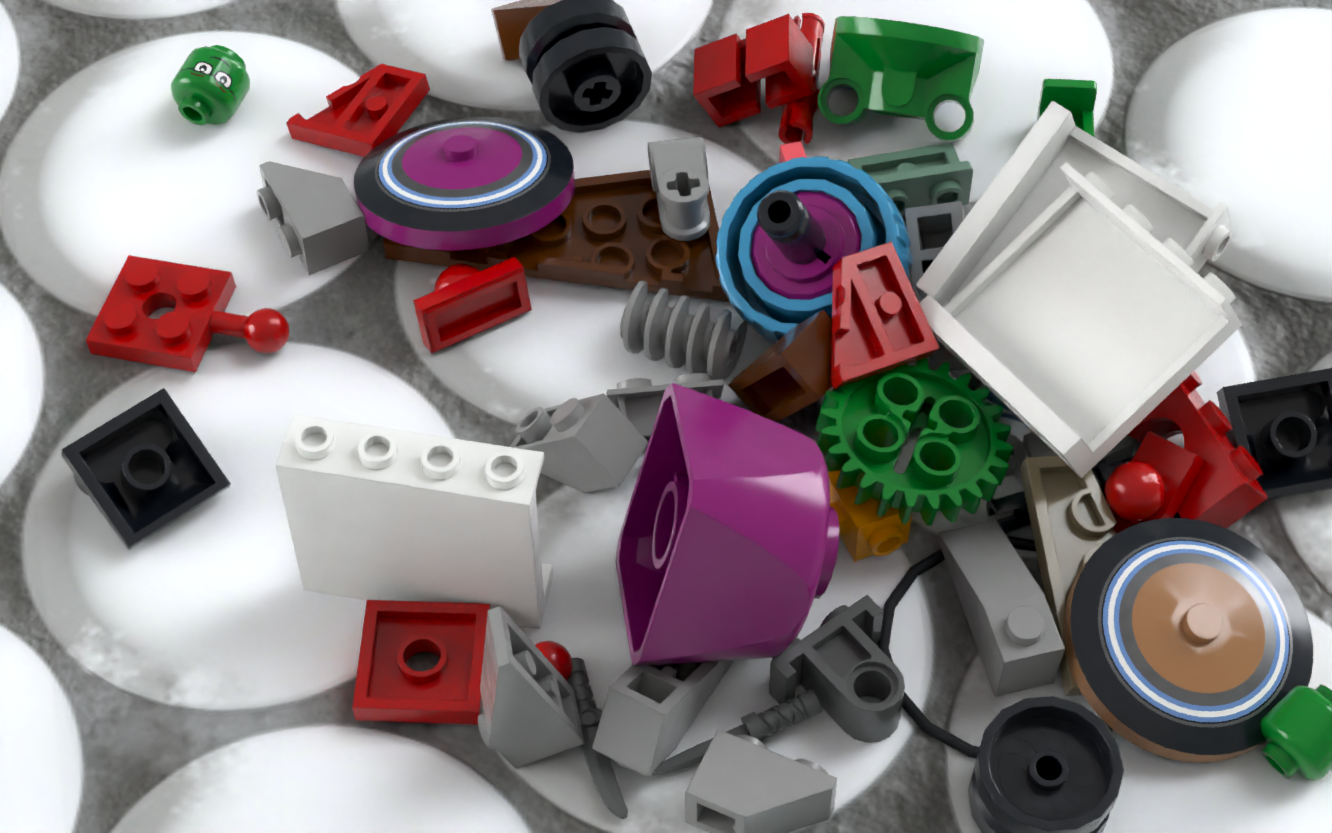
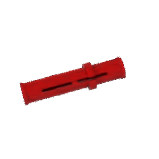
M802 13L800 29L813 47V94L781 105L783 110L778 136L784 144L800 141L802 143L803 130V141L806 145L813 138V117L819 108L818 94L820 89H817V81L820 69L821 45L825 30L823 19L814 13ZM797 15L793 20L800 29L801 19Z

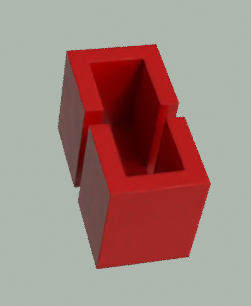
M789 14L746 29L745 39L741 40L736 33L694 49L693 96L718 128L761 113L762 78H765V103L770 109L813 94V47Z

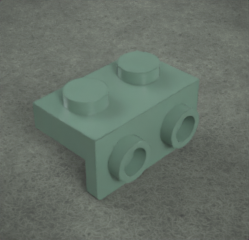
M953 142L848 159V163L855 169H862L877 184H880L895 203L901 216L905 215V208L961 201L962 206L969 205L973 169L969 161H959Z

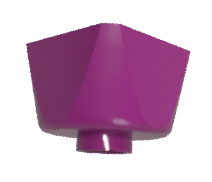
M671 383L665 389L619 534L616 553V569L632 666L773 658L785 651L794 642L807 619L814 598L819 599L825 593L831 581L839 546V521L835 509L830 507L828 468L822 451L812 438L753 412L681 385Z

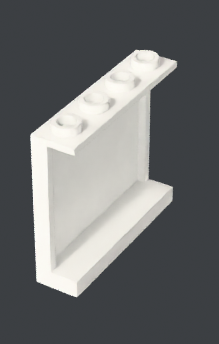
M1052 101L919 279L915 287L922 300L930 294L944 308L1070 186L1060 169L1065 162L1083 177L1090 171L1099 176L1115 194L1112 201L1122 210L1128 204L1137 208L1154 227L1150 234L1161 243L1165 242L1168 238L1176 241L1193 259L1194 264L1190 268L1196 273L1199 272L1207 259L1216 261L1230 243L1233 231L1230 230L1232 226L1227 205L1220 202L1214 210L1075 126L1072 113Z
M1065 162L1060 169L1070 186L944 308L930 294L920 302V306L935 338L1082 478L1242 324L1230 305L1236 297L1223 281L1211 272L1202 278L1190 268L1194 264L1193 259L1176 241L1168 238L1165 242L1161 243L1150 234L1154 227L1137 208L1128 204L1122 210L1112 201L1115 194L1099 176L1090 171L1083 177Z
M293 414L275 466L303 590L366 601L394 600L490 604V609L501 606L517 625L540 629L553 581L552 565L541 563L535 492L544 461V452Z

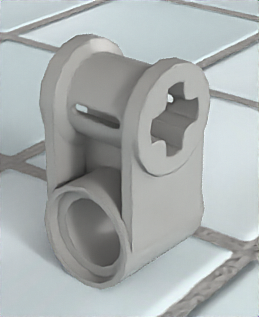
M703 136L648 142L651 183L653 192H656L663 232L670 238L678 241L698 239L710 227V211L707 200L709 192L708 167Z

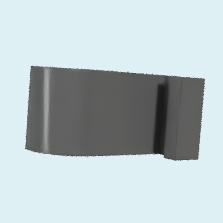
M868 595L850 607L842 605L834 609L825 617L818 629L802 640L796 638L785 651L772 658L770 663L769 694L780 704L790 698L794 699L795 688L800 685L806 691L813 689L821 707L845 733L855 740L871 743L889 738L898 728L901 718L905 684L904 677L898 667L877 646L881 636L884 611ZM863 696H873L879 698L882 702L868 703L860 698Z

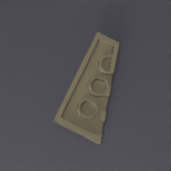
M1059 456L1028 457L1024 459L1019 468L1045 598L1064 645L1063 619L1071 586L1093 553L1116 534L1114 526L1117 522L1092 470L1081 478ZM1064 650L1059 668L1065 696L1083 695L1072 675L1066 651Z

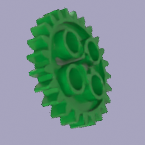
M926 357L918 360L916 366L905 364L840 388H833L832 391L827 390L815 430L820 432L817 441L818 447L822 452L827 453L825 460L828 471L841 470L836 487L838 489L851 486L857 487L858 492L854 501L857 505L865 503L870 498L878 501L876 513L879 517L886 514L890 507L898 509L902 524H907L912 512H920L927 526H932L937 511H941L951 523L956 522L961 507L970 514H975L981 500L990 502L993 499L997 486L1002 484L1009 467L1008 460L1013 450V445L1006 442L1011 426L998 423L1003 412L1002 406H985L990 390L982 388L971 391L968 385L972 375L966 373L954 379L949 376L950 363L944 362L935 371L929 369ZM929 403L933 408L925 428L918 438L908 466L904 473H896L894 469L899 461L903 447L908 442L922 405Z

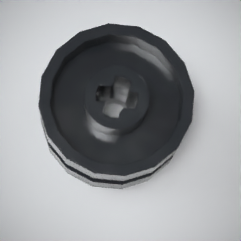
M561 0L546 7L535 16L520 37L519 57L532 84L539 107L546 120L561 130L581 133L604 129L623 120L637 109L650 90L652 71L624 8L613 0Z
M1054 696L1025 698L1002 709L984 731L968 788L971 815L982 833H1102L1108 821L1110 811L1113 809L1118 797L1124 773L1120 746L1106 723L1083 705Z

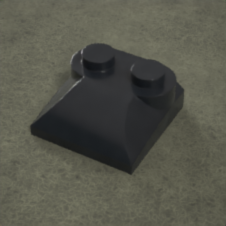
M1332 368L1226 386L1216 392L1219 402L1218 408L1232 426V429L1226 433L1227 437L1235 449L1240 445L1243 446L1255 459L1263 472L1256 480L1268 496L1265 501L1332 489Z
M165 388L66 446L61 452V456L73 472L75 483L79 489L90 496L128 550L226 490L231 485Z

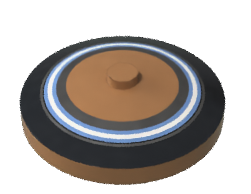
M1188 518L1154 519L1130 526L1112 536L1093 553L1075 578L1066 601L1063 619L1064 647L1072 675L1081 693L1098 716L1115 732L1134 745L1155 755L1183 762L1209 763L1224 761L1246 754L1266 742V738L1260 728L1263 717L1294 687L1298 685L1309 686L1313 667L1312 633L1306 611L1294 586L1277 564L1261 549L1242 536L1221 526Z

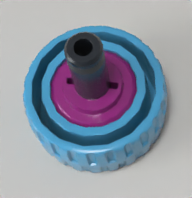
M822 156L811 158L799 157L775 164L764 172L757 174L733 198L729 208L725 211L721 220L720 230L717 233L715 261L716 268L720 273L719 281L723 291L740 317L746 320L753 330L773 344L796 325L821 310H824L832 319L833 266L842 257L892 242L910 281L909 273L913 261V255L909 248L911 240L899 210L886 191L862 169H855L850 163L842 160H832Z

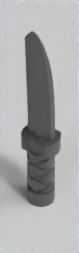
M572 658L573 669L567 682L572 686L575 693L585 743L581 747L588 769L604 804L615 816L620 819H626L628 809L621 794L610 758L592 749L602 710L597 709L595 700H593L594 696L591 685H589L590 681L584 660Z
M813 689L797 695V697L795 696L794 699L790 698L780 703L779 706L775 705L765 710L764 713L756 714L752 712L741 717L743 724L727 731V733L734 736L748 735L765 743L766 738L775 734L776 731L780 732L791 727L792 724L795 725L803 721L806 717L810 718L821 713L822 707ZM713 738L663 761L652 772V775H663L700 763Z

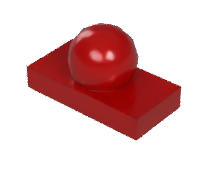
M512 257L482 271L465 263L450 265L438 276L434 292L413 300L423 344L431 354L532 310L524 267L516 257Z
M1148 431L1132 461L1117 466L1107 478L1104 491L1107 504L1117 522L1114 526L1116 534L1141 522L1174 518L1205 460Z

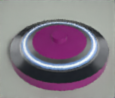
M497 117L445 119L402 131L374 147L361 160L356 169L353 182L356 202L364 214L365 223L373 231L403 245L447 251L472 250L496 246L534 233L551 223L566 209L575 190L573 158L568 147L559 138L538 126Z

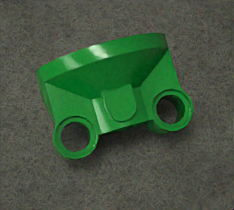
M839 16L835 18L831 42L829 78L818 94V106L821 113L830 122L839 126H852L859 123L867 112L925 120L929 131L937 139L944 142H957L970 133L974 124V111L970 104V98L980 70L984 39L959 31L879 18ZM840 87L853 88L858 95L856 109L846 116H838L830 108V97ZM953 102L959 104L965 111L963 125L954 132L940 130L935 124L934 116L936 110L945 103Z

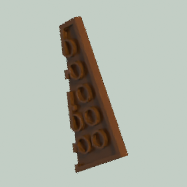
M650 170L575 179L574 195L569 205L556 219L534 233L504 244L472 250L447 251L411 247L383 237L386 259L448 267L465 263L482 271L512 257H516L524 267L525 276L630 290H634L638 282L643 280L648 282V292L657 293L660 288H666L669 290V295H686L693 298L729 302V298L720 284V273L716 268V239L719 227L710 186L707 195L710 211L709 229L698 239L678 241L666 235L661 227L656 192H653Z

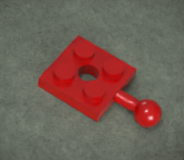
M128 255L86 338V343L93 355L196 372L214 333L245 338L248 345L255 351L273 353L280 350L286 344L290 329L284 315L275 309H258L250 314L249 317L225 312L236 288L232 272ZM159 308H174V311L162 315L159 319L149 318Z
M367 600L352 706L355 720L478 725V715L482 714L483 707L480 683L487 613L490 610V604ZM542 641L535 644L564 679L568 681L573 669L572 658L568 650L554 641ZM420 652H431L440 658L438 664L427 671H415L406 665L413 655Z

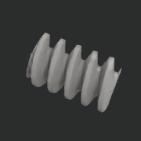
M639 281L629 297L621 318L620 336L623 339L624 348L632 354L639 353L644 349L645 355L649 360L659 361L665 356L669 367L674 369L681 368L686 363L690 374L704 373L707 370L710 380L724 379L725 381L736 367L741 355L747 333L746 320L739 325L737 330L731 329L732 313L725 309L715 323L711 322V306L706 302L701 304L694 315L689 314L690 298L686 295H682L673 308L668 307L669 290L666 288H660L653 300H648V282Z

